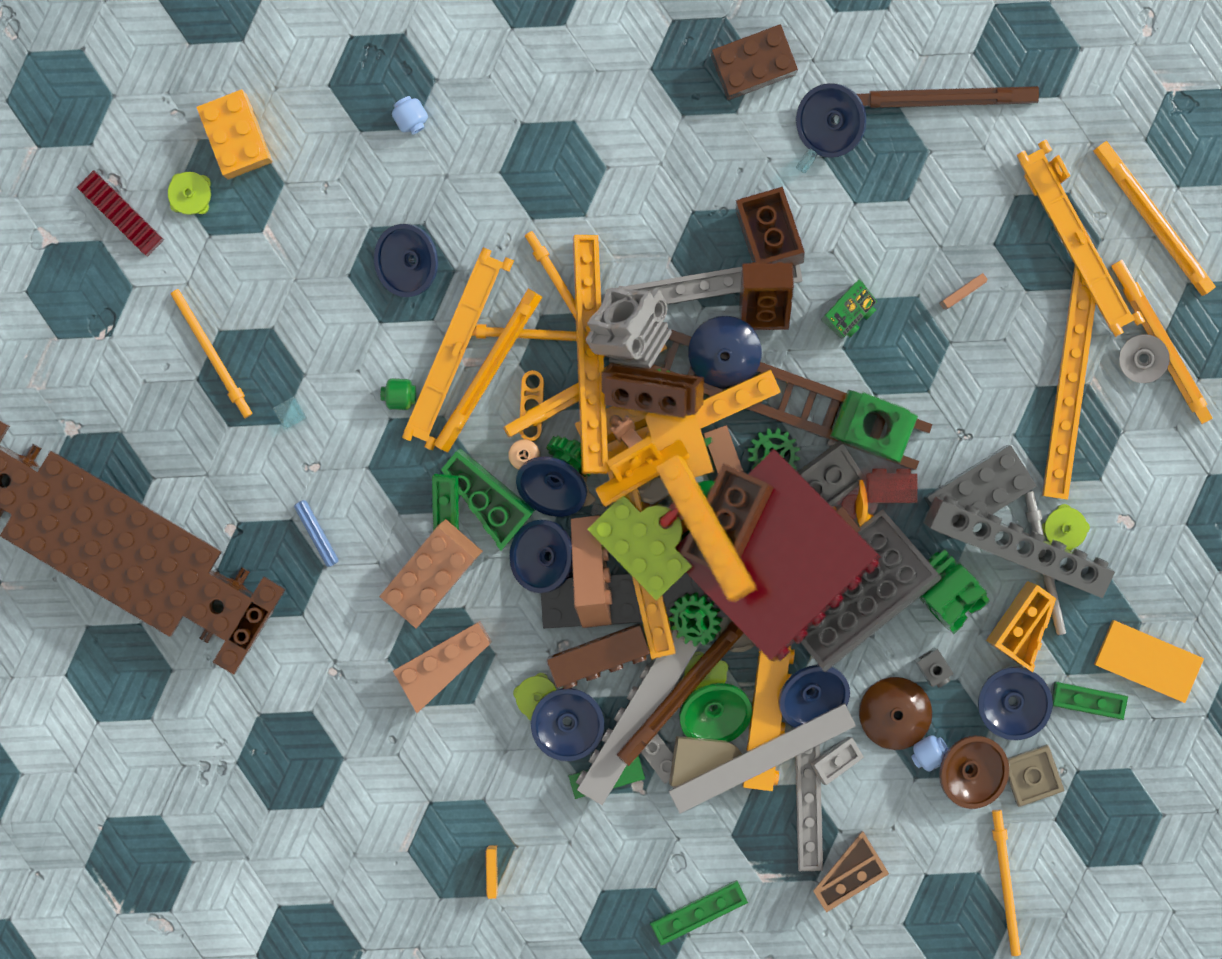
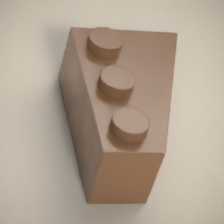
M863 831L813 889L826 913L889 875V872Z

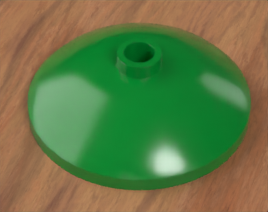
M726 683L709 684L697 689L688 696L680 709L679 721L686 737L731 742L739 737L748 727L752 717V706L748 696L740 688Z

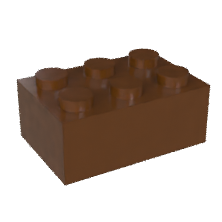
M781 24L712 49L711 58L728 101L796 76L798 71Z
M783 187L736 200L735 212L752 262L792 263V266L804 263L805 251Z
M752 262L742 264L739 314L740 319L748 323L754 330H789L794 291L792 263Z

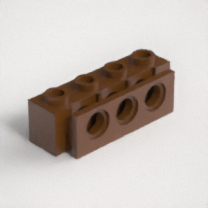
M610 363L602 371V392L605 394V405L685 418L689 415H695L703 406L704 378Z

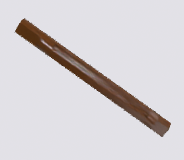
M1038 86L882 90L857 94L863 106H869L870 108L1037 104L1039 102Z
M733 621L616 754L623 763L630 766L688 696L744 634Z

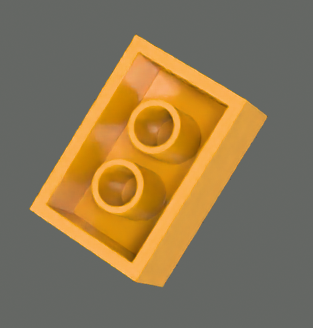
M242 89L196 107L222 175L229 180L273 163L249 98Z

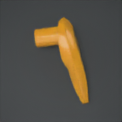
M859 480V491L855 508L857 522L860 527L873 517V515L868 514V500L863 480Z

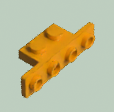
M650 436L607 460L610 469L616 477L596 488L602 504L607 506L659 476L656 467L678 455L684 460L688 459L690 455L683 442L677 440L659 451Z

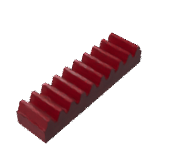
M95 170L77 186L78 190L144 255L149 256L165 240Z

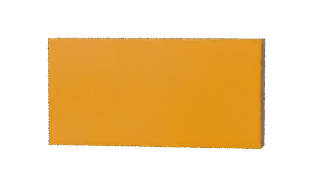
M497 845L488 846L486 849V893L488 899H496L498 895Z

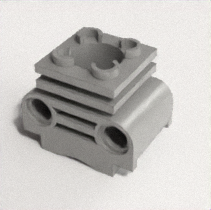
M624 286L609 288L599 310L592 315L587 323L591 331L585 340L592 352L609 357L610 363L651 368L672 333L671 329H667L669 326L667 322H663L667 315V303L659 289L650 292L626 290Z

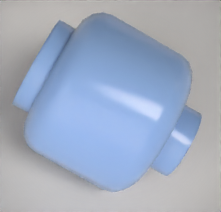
M407 96L393 105L392 117L401 132H411L413 135L425 128L423 124L427 121L428 115L418 99H411L410 96Z
M930 735L914 744V754L911 757L918 768L922 767L930 772L941 766L948 747L941 737L937 738L934 735Z

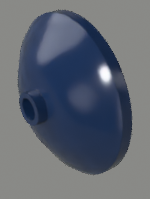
M836 83L822 84L811 89L801 100L796 114V127L801 141L810 151L822 157H839L851 152L860 143L866 129V112L862 101L850 88ZM836 115L840 118L838 124L834 121Z
M397 224L385 230L379 237L374 251V266L380 282L388 291L400 297H413L425 292L433 283L438 269V256L433 241L424 230L412 224Z
M717 316L702 323L693 333L688 348L689 362L696 376L703 377L704 383L721 389H728L752 378L760 365L762 356L760 339L755 330L742 319L733 316ZM722 352H728L730 357L722 359L720 355Z
M552 457L532 458L526 461L517 473L516 487L518 493L530 507L540 513L555 517L569 516L578 512L586 501L587 486L583 477L574 467L560 459Z
M534 520L525 524L516 533L510 547L509 560L512 573L517 582L531 592L548 593L558 589L567 580L573 567L572 542L567 532L559 524L549 520Z
M818 664L804 667L795 672L783 685L778 701L780 712L788 724L797 727L844 703L847 706L850 699L849 683L842 672L835 667H831L826 672Z
M1008 667L992 674L983 684L978 698L979 714L986 727L995 735L1007 740H1024L1039 733L1049 721L1053 708L1052 695L1046 682L1035 672L1022 667ZM1011 697H1016L1017 702L1013 705H1010L1009 699Z
M561 688L548 693L537 703L531 718V732L536 745L549 757L560 761H575L589 755L600 743L604 733V717L600 706L589 694L574 688L566 690ZM569 717L572 722L569 725H565L563 719Z

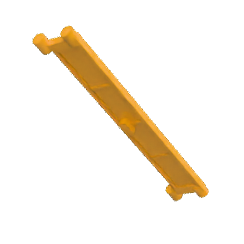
M1044 140L1038 143L1040 150L1030 155H1027L1026 151H1022L1016 156L1114 336L1117 337L1124 333L1121 328L1124 325L1134 321L1136 326L1145 322L1140 311L1131 315L1045 156L1052 149L1048 141Z
M484 247L477 259L402 435V438L411 441L413 436L426 441L424 447L432 451L435 447L434 442L436 438L429 436L500 268L510 272L514 260L505 257L503 262L490 257L492 251Z

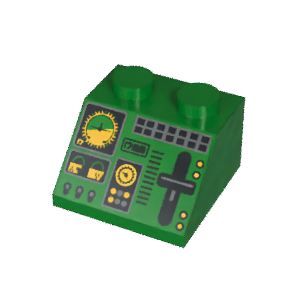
M857 280L820 320L841 339L846 335L851 338L860 328L857 323L862 318L867 320L876 311L873 306L878 301L860 280Z

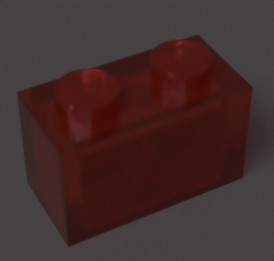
M873 468L872 473H866L868 503H917L918 473H911V469H896V473H887V469Z

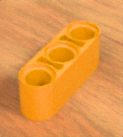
M528 371L522 377L520 417L526 414L525 405L527 401L536 400L538 404L544 402V378L537 371ZM533 375L540 379V384L535 389L529 388L526 383L528 377ZM543 422L536 425L538 431L534 437H527L524 434V430L520 432L521 437L532 442L538 440L542 434Z

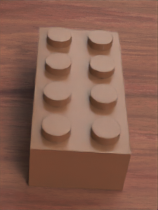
M445 519L437 526L379 597L412 626L417 628L483 551Z

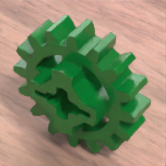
M769 428L766 429L765 436L761 432L757 433L758 441L751 440V443L755 446L754 448H748L747 451L753 453V457L747 460L749 462L754 461L755 465L752 466V470L770 453V448L772 450L783 448L779 451L783 458L785 452L789 450L790 458L788 463L796 470L797 467L793 462L800 460V457L795 456V452L799 451L800 447H793L792 444L796 442V439L789 440V432L780 435V428H777L775 434H772ZM769 438L780 439L783 443L780 445L772 444ZM762 445L764 449L763 457L758 460V449Z
M559 435L551 438L546 449L549 450L548 453L554 456L553 458L570 464L584 477L591 475L582 474L581 443L575 439L571 441L566 437L561 438Z
M698 592L691 596L687 593L674 602L675 605L670 609L673 615L669 617V621L675 623L671 630L679 632L676 636L677 638L682 636L685 638L684 644L691 640L694 647L700 642L704 646L709 640L712 641L717 637L716 634L722 629L719 624L723 621V618L717 617L721 610L720 608H713L714 601L707 602L706 594L699 598Z

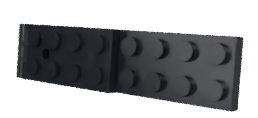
M687 573L682 575L663 594L668 619L673 615L670 609L675 605L674 602L688 593L691 596L698 592L699 598L706 594ZM610 575L611 582L608 583V587L612 597V605H610L612 624L643 623L632 575ZM567 578L564 584L554 591L541 593L543 629L582 626L575 608L574 578ZM707 596V602L710 603L711 601H713L711 598ZM716 603L713 605L714 609L720 608ZM722 610L717 614V617H728Z

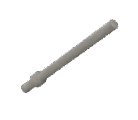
M1030 491L1024 494L1028 512H1026L1027 520L1031 522L1032 531L1043 535L1040 522L1042 519L1041 511L1037 509L1034 491ZM1046 549L1040 551L1039 558L1045 555ZM1043 574L1046 591L1056 598L1052 610L1056 635L1066 634L1054 578Z

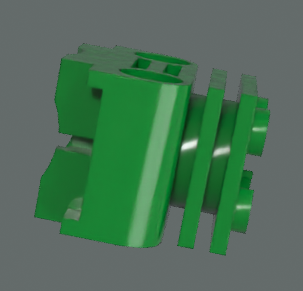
M848 390L829 437L881 458L900 463L918 416L911 413L909 409L870 394ZM877 413L885 419L887 431L882 439H872L864 432L863 419L866 414Z
M944 549L941 553L936 552L928 560L942 579L923 593L919 599L923 604H926L929 611L942 625L954 635L963 627L968 617L965 615L967 611L972 615L981 610L990 601L986 596L987 592L981 587L979 582L960 563L956 564L955 559L952 556L950 557Z

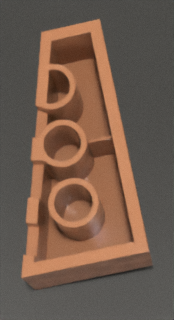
M600 516L571 519L575 608L582 628L612 625L610 610L612 597L608 587L611 578L610 570L606 564V561L609 560V551L588 531V528Z
M480 621L393 670L416 713L426 706L492 642Z

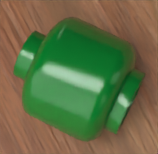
M390 378L387 380L386 386H381L380 399L385 401L386 407L390 410H409L411 405L416 403V385H412L410 379Z

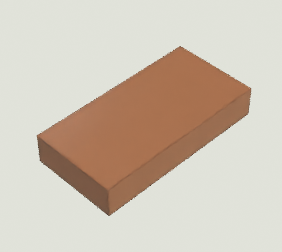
M984 273L980 274L939 304L943 309L947 310L985 284L988 279Z
M727 425L704 433L705 438L712 437L713 440L708 448L717 473L719 474L723 463L742 472L743 470Z

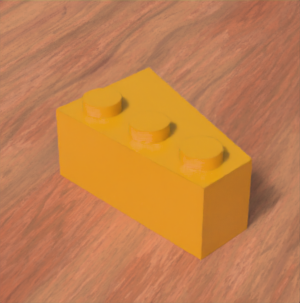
M1027 581L986 641L1023 668L1033 672L1038 650L1041 649V639L1045 628L1048 626L1056 598L1038 585Z

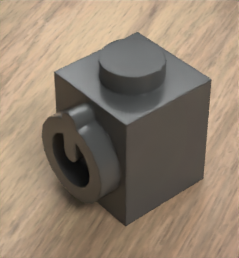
M935 647L914 660L928 684L932 687L936 685L938 688L944 686L950 681L949 677L953 675L952 670L940 651Z

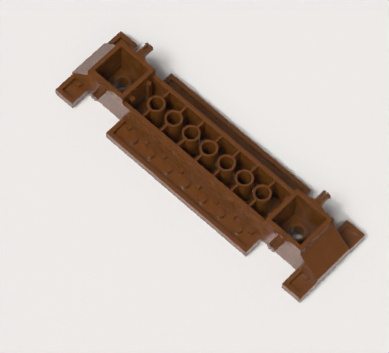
M1 420L0 443L10 428V425ZM32 444L26 456L19 455L11 449L0 445V518L4 511L12 514L0 537L169 637H172L182 618L186 617L204 628L199 639L209 643L210 638L214 634L225 641L213 663L233 675L236 674L272 615L274 608L286 590L285 588L263 577L254 593L250 592L243 585L250 573L249 570L241 567L235 579L227 578L218 572H214L212 568L221 555V550L54 451L49 452L40 467L35 459L42 448L36 444ZM6 474L11 478V483L7 488L2 484V478ZM215 600H220L224 604V609L221 613H217L213 609Z

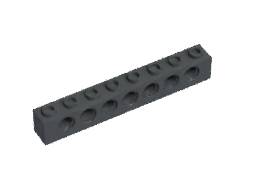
M945 495L944 499L935 496L923 522L930 529L1098 597H1104L1115 574V571L1108 567L1109 562L1095 557L1094 560L1087 558V553L1074 548L1073 552L1067 550V545L1054 539L1052 543L1045 541V536L1035 531H1031V534L1023 532L1024 528L1013 522H1010L1008 526L1001 523L1002 518L991 513L986 517L979 514L980 509L969 504L964 508L958 505L959 501ZM960 514L959 521L952 524L953 516ZM982 523L981 529L978 532H973L974 526ZM1003 531V537L999 541H995L996 535ZM1024 540V546L1017 550L1018 543ZM1046 549L1045 555L1042 558H1038L1040 551ZM1067 558L1066 564L1060 567V562ZM1088 567L1087 573L1081 576L1083 568Z

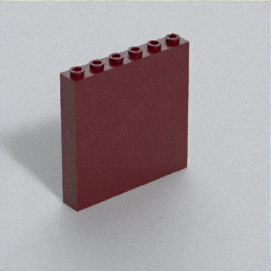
M773 449L748 474L774 487L740 558L756 589L736 601L729 600L712 569L685 556L683 557L692 565L686 573L770 661L775 662L777 659L781 661L789 654L790 650L788 648L794 642L798 644L808 635L806 630L812 624L817 626L826 617L824 613L830 607L833 609L837 607L844 599L842 595L848 589L850 591L854 590L862 581L860 577L866 571L871 573L880 564L878 560L881 556ZM690 533L676 546L680 554Z

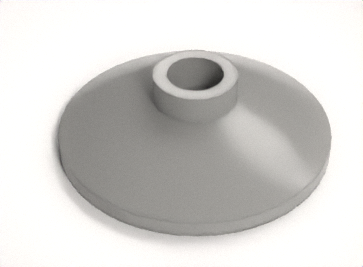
M1148 334L1134 336L1123 345L1120 351V367L1123 373L1132 381L1138 383L1153 382L1159 379L1168 368V349L1155 336ZM1141 354H1147L1149 360L1142 363L1139 357Z

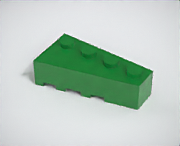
M462 449L457 450L441 469L444 475L458 476V494L463 497L469 509L477 516L483 528L496 542L500 551L506 547L535 512L532 507Z

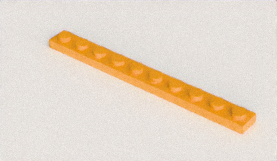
M574 235L573 257L582 474H607L605 394L602 392L603 355L594 354L585 340L591 331L587 323L601 306L598 235Z
M1074 266L1042 496L1068 500L1096 305L1076 266Z

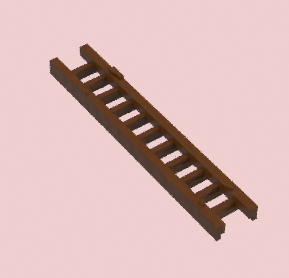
M671 330L672 333L668 340L673 341L672 348L669 347L665 357V367L662 368L653 364L651 368L646 369L670 371L679 344L689 347L691 336ZM722 352L720 357L722 359H728L730 357V354L728 352ZM760 362L756 372L763 373L771 370L774 378L786 382L787 386L778 409L761 404L762 401L745 409L838 442L839 440L829 436L832 432L831 428L840 403H843L846 393ZM690 366L688 375L694 376L695 373ZM704 383V395L712 396L723 391L720 388ZM793 386L810 391L800 417L784 412ZM817 394L831 399L822 425L808 421ZM872 413L877 416L869 437L879 440L886 421L881 415ZM917 419L914 429L929 434L933 424ZM843 443V445L848 446L850 448L881 458L864 450ZM904 455L900 463L884 459L911 470H916L919 464L918 460Z

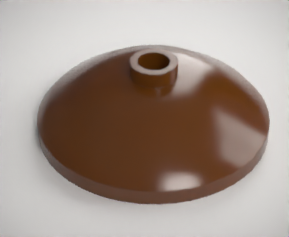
M888 677L875 682L864 693L859 706V720L864 733L872 742L886 749L902 750L913 746L926 735L932 721V707L927 694L918 684L903 677ZM896 711H901L902 717L900 719H894L893 715Z
M965 737L953 744L944 755L939 773L940 784L945 795L958 806L967 809L985 807L1001 795L1009 777L1007 756L996 742L987 737ZM969 765V770L965 772V767Z

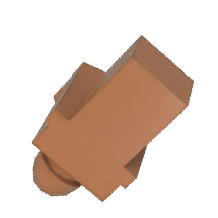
M618 415L611 417L610 423L613 427L610 430L619 443L623 441L630 448L642 441L641 437L635 432L636 427L633 420L628 415L625 416L623 421Z

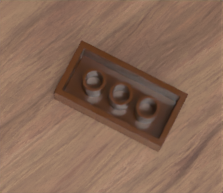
M723 463L707 497V501L740 559L774 487ZM690 533L681 555L711 569L693 534Z
M638 623L548 656L547 662L556 687L562 686L566 690L576 686L580 679L586 678V681H591L600 677V672L609 669L610 673L623 669V664L632 661L633 664L645 661L647 660L646 655L650 654L641 626Z

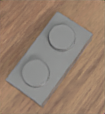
M848 736L812 762L811 766L821 783L827 785L863 759L864 756L853 738Z

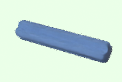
M302 500L296 503L294 508L327 567L335 565L339 560L307 501Z

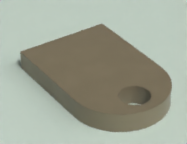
M676 736L669 784L677 787L742 753L728 741Z

